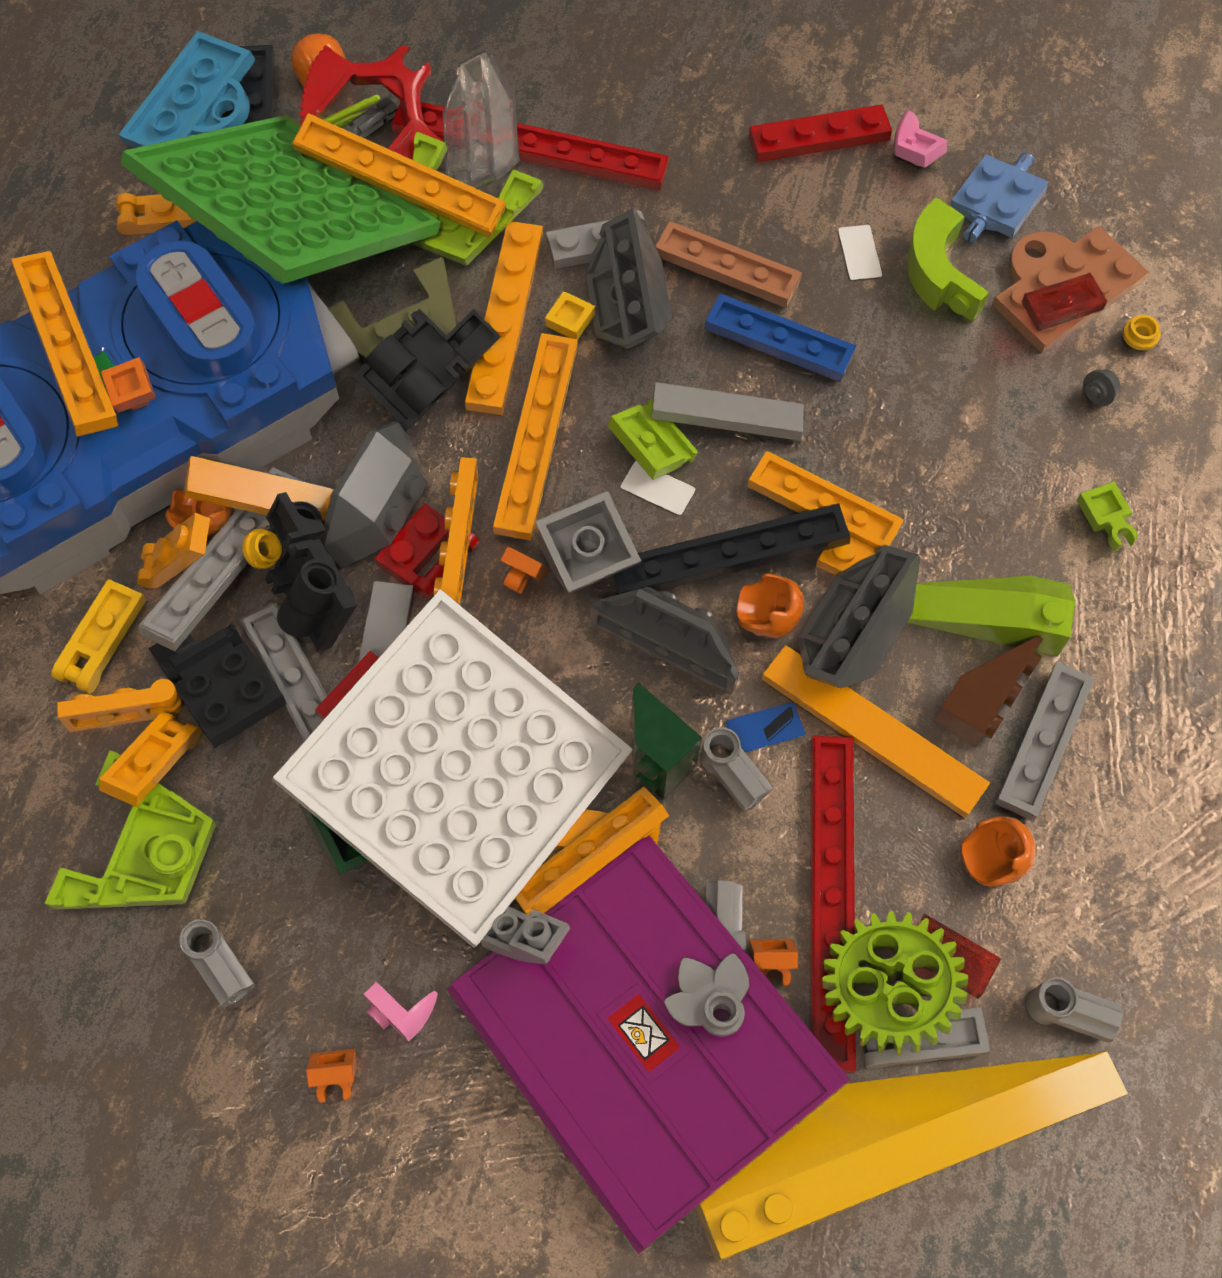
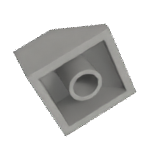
M608 491L535 521L534 535L550 569L568 594L641 563V559Z

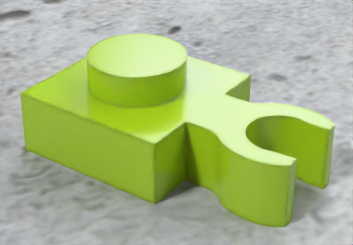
M1115 481L1080 493L1076 501L1094 532L1102 529L1106 530L1108 534L1107 541L1113 551L1117 552L1122 546V542L1118 538L1119 535L1124 536L1130 546L1134 545L1138 539V533L1133 526L1126 523L1133 512Z

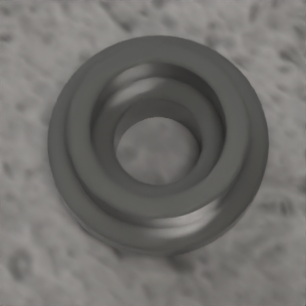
M1107 369L1094 370L1087 374L1083 381V389L1087 398L1098 406H1108L1113 403L1121 388L1116 374Z

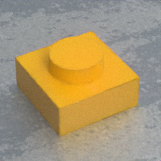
M563 291L545 316V326L569 338L579 339L596 315L595 306Z

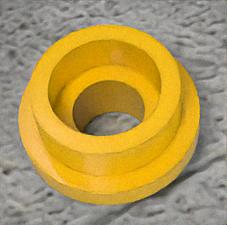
M1138 315L1130 319L1125 324L1122 332L1125 342L1130 347L1141 351L1154 348L1161 337L1159 323L1149 315Z
M256 529L250 531L244 537L242 550L246 561L251 566L257 569H266L273 566L280 558L282 545L273 532L265 529Z

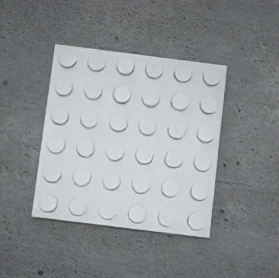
M440 589L273 776L272 781L475 948L491 929L494 920L503 914L633 749Z

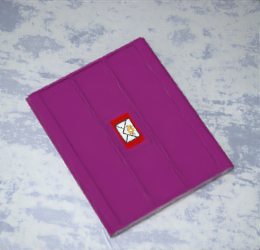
M650 836L643 837L544 913L567 923L570 927V930L547 964L528 963L492 952L452 982V985L447 988L458 1006L638 1254L643 1252L851 1081ZM730 954H735L741 960L749 977V989L741 1001L744 1006L745 1016L743 1024L737 1032L730 1036L719 1037L707 1032L703 1026H685L674 1020L668 1012L664 1001L669 996L681 992L678 975L683 958L701 962L711 967L714 971ZM717 1009L713 1013L718 1021H726L730 1018L729 1012L725 1009Z

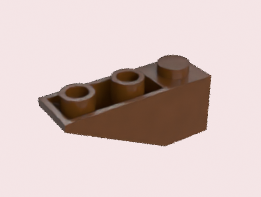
M1036 636L961 675L933 722L974 747L978 745L983 735L991 739L1004 719L997 715L999 709L1003 704L1011 707L1023 688L1016 683L1022 673L1030 677L1042 656L1035 651L1043 638Z

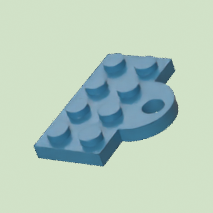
M197 31L118 136L125 145L137 148L244 124L249 114L250 102L239 82L256 61L251 51ZM234 110L229 116L221 118L226 111Z

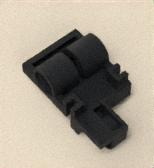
M419 308L411 314L416 325L412 327L405 320L393 335L391 334L373 349L366 358L365 363L352 376L408 431L461 378L454 369L459 366L467 374L476 365L481 356L500 338V335L474 309L446 336Z
M287 492L279 493L266 519L284 550L274 569L269 570L265 580L267 584L274 583L271 589L273 595L283 592L286 595L277 612V622L280 628L293 637L309 636L317 651L320 652L332 648L357 607L353 591L350 587L346 586L339 574L333 557L327 553L320 541L322 538L321 533L326 531L322 524L320 511L308 502H292Z
M233 623L198 644L195 643L191 634H189L176 651L158 643L148 648L167 678L175 685L182 701L214 748H217L287 704L282 693L246 643L243 642Z

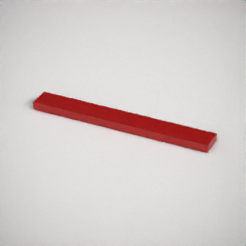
M420 102L425 123L446 144L661 191L669 165L668 155ZM400 103L391 123L392 132L399 134L405 128Z
M812 735L810 788V1031L845 1073H855L856 1031L847 1036L845 1034V1024L848 1019L837 1022L833 1020V1011L837 1006L826 1005L825 995L832 990L823 988V977L830 975L824 971V960L834 959L830 954V945L833 943L844 946L840 940V932L842 930L855 935L853 737Z

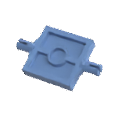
M1027 152L1021 153L1014 165L1007 164L985 154L953 197L950 206L963 214L971 222L969 227L963 232V237L966 241L970 239V243L976 242L979 235L985 229L1000 232L1011 238L1018 232L1046 193L1048 181L1026 172L1034 162V157L1030 153L1028 156Z

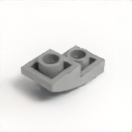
M507 907L503 914L494 920L493 926L480 942L484 948L509 958L528 963L547 964L570 930V927L567 923L534 909L528 915Z

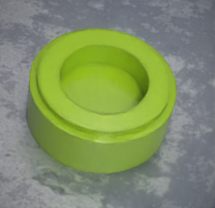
M171 832L165 833L153 841L149 848L148 858L151 866L159 875L165 878H177L186 874L191 869L195 860V851L185 836Z

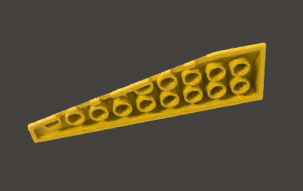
M1108 1052L848 1083L702 1202L696 1209L718 1263L1120 1098L1128 1093Z

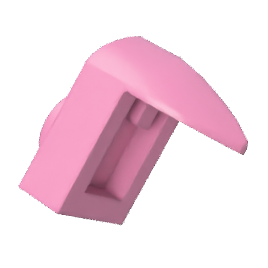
M906 110L895 132L894 154L916 166L925 168L947 152V140L920 129L917 116L910 110Z
M377 982L363 995L370 1005L366 1013L383 1030L391 1025L409 1042L427 1022L435 1006L438 993L434 990L408 1012Z

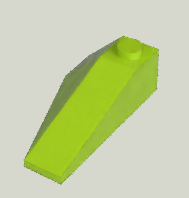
M1032 575L917 583L913 613L907 623L1012 647H1017L1039 636L1043 640L1035 652L1058 657L1071 637L1076 601L1070 584Z

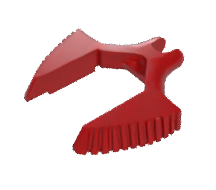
M325 45L323 51L320 50L319 55H316L315 61H312V67H309V73H307L306 87L303 89L304 94H302L301 98L303 102L300 103L302 111H299V115L303 119L300 120V125L302 126L308 113L321 119L350 83L354 85H382L400 100L405 126L388 149L413 160L416 132L443 141L425 123L420 103L421 91L431 75V65L426 62L417 71L407 69L403 64V59L411 49L407 45H401L387 58L376 62H351Z

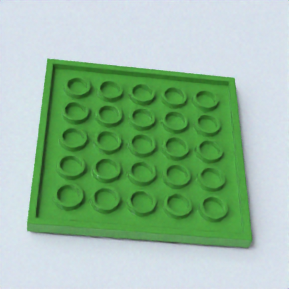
M288 115L122 151L121 165L136 175L138 180L145 182L155 189L164 199L174 203L186 212L191 219L204 225L217 238L227 242L242 253L247 260L257 264L269 273L274 280L282 284L437 235L441 221L418 205L294 150L292 142L301 125Z

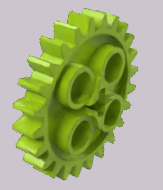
M889 911L887 922L881 923L877 915L871 913L870 926L866 927L857 919L854 921L855 935L845 930L840 932V940L844 946L833 943L830 945V954L834 959L824 960V971L830 975L823 977V988L832 991L825 995V1002L827 1006H837L833 1011V1020L835 1022L848 1019L845 1024V1034L847 1036L857 1030L861 1032V1046H865L871 1038L877 1040L879 1053L883 1052L887 1042L893 1043L896 1054L901 1055L903 1043L909 1042L917 1053L920 1052L921 1038L924 1037L934 1046L937 1044L938 1039L936 1029L949 1035L952 1024L948 1018L960 1020L962 1009L956 1004H966L968 994L960 989L968 984V975L959 973L964 968L965 960L964 957H952L956 952L957 944L955 941L942 945L944 936L942 928L932 934L928 932L929 919L925 918L918 926L912 925V915L910 912H907L902 922H896L894 912ZM886 947L892 949L896 955L890 959H882L875 955L874 952L879 948ZM866 963L869 967H860L859 964ZM926 967L934 971L936 976L932 979L924 980L917 977L914 971L918 968ZM896 977L902 979V982L897 981L894 986L887 984V981L892 982ZM866 983L872 985L876 991L870 996H862L853 989L859 984ZM921 996H930L931 1000H923ZM900 1004H908L916 1010V1014L911 1017H902L896 1014L893 1009Z

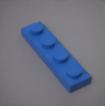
M721 293L705 321V330L839 382L842 381L856 349L854 344Z

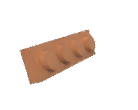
M669 221L655 246L663 260L787 308L801 280L802 272L672 221Z

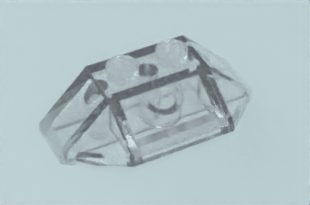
M487 49L458 64L456 70L458 76L450 89L443 111L444 142L448 149L445 154L446 175L476 189L500 179L519 162L515 98L491 52Z

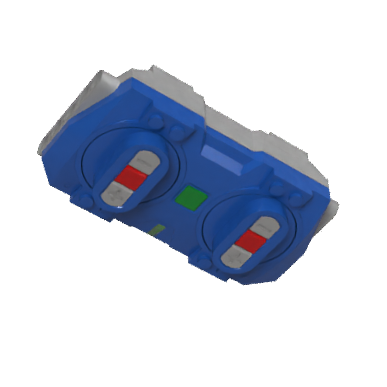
M176 220L109 255L112 266L78 283V287L67 293L103 383L101 371L140 357L145 364L156 399L149 401L148 406L135 411L130 408L117 413L114 409L118 427L78 437L71 423L30 312L13 321L8 320L0 324V594L30 589L35 586L41 595L111 555L108 550L125 541L132 526L171 505L172 494L175 490H184L187 462L190 456L257 471L312 439L310 429L339 400L333 374L359 360V355L347 333L309 285L307 277L285 284L274 280L269 273L254 262L247 260L242 253L227 242L217 238L212 231L198 221L183 228Z

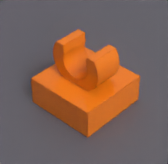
M140 357L101 371L110 401L117 413L130 408L135 411L148 406L149 401L156 399L145 364Z
M508 546L500 560L512 568L507 574L503 585L520 594H523L530 577L543 583L549 571V568L544 564Z
M792 938L749 939V957L765 976L770 970H779L781 972L782 985L788 986L791 981L789 969H798V951Z
M355 1048L310 1054L306 1069L308 1087H317L316 1096L320 1103L326 1102V1087L334 1084L342 1088L343 1099L349 1100L352 1082H354L357 1069Z

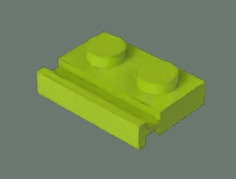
M651 399L644 406L639 404L611 416L608 427L649 477L654 480L680 468L687 461L689 463L694 462L698 451L673 422L651 419L653 399Z

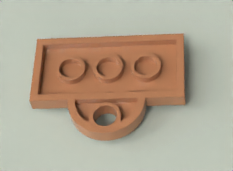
M1100 226L1074 243L1054 232H1034L1021 238L1015 245L1009 260V273L1014 284L995 296L992 306L1042 354L1145 282L1150 272ZM1035 249L1041 253L1042 257H1031L1025 250Z

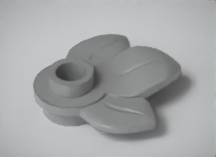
M730 954L714 971L711 967L701 962L683 958L678 975L681 992L669 996L664 1001L670 1015L682 1025L703 1026L707 1032L715 1036L726 1037L737 1032L742 1026L745 1016L744 1006L741 1001L749 989V977L741 960L735 954ZM717 1009H725L729 1012L730 1018L726 1021H718L713 1013Z

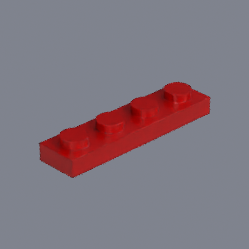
M883 104L750 126L749 138L757 162L888 141L892 135V128Z

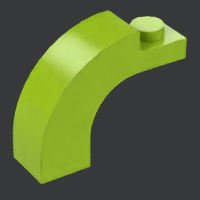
M935 197L920 214L913 231L907 253L909 279L916 293L934 311L944 302L955 313L963 315L971 322H974L982 313L989 291L962 274L950 263L946 250L958 239L965 216Z

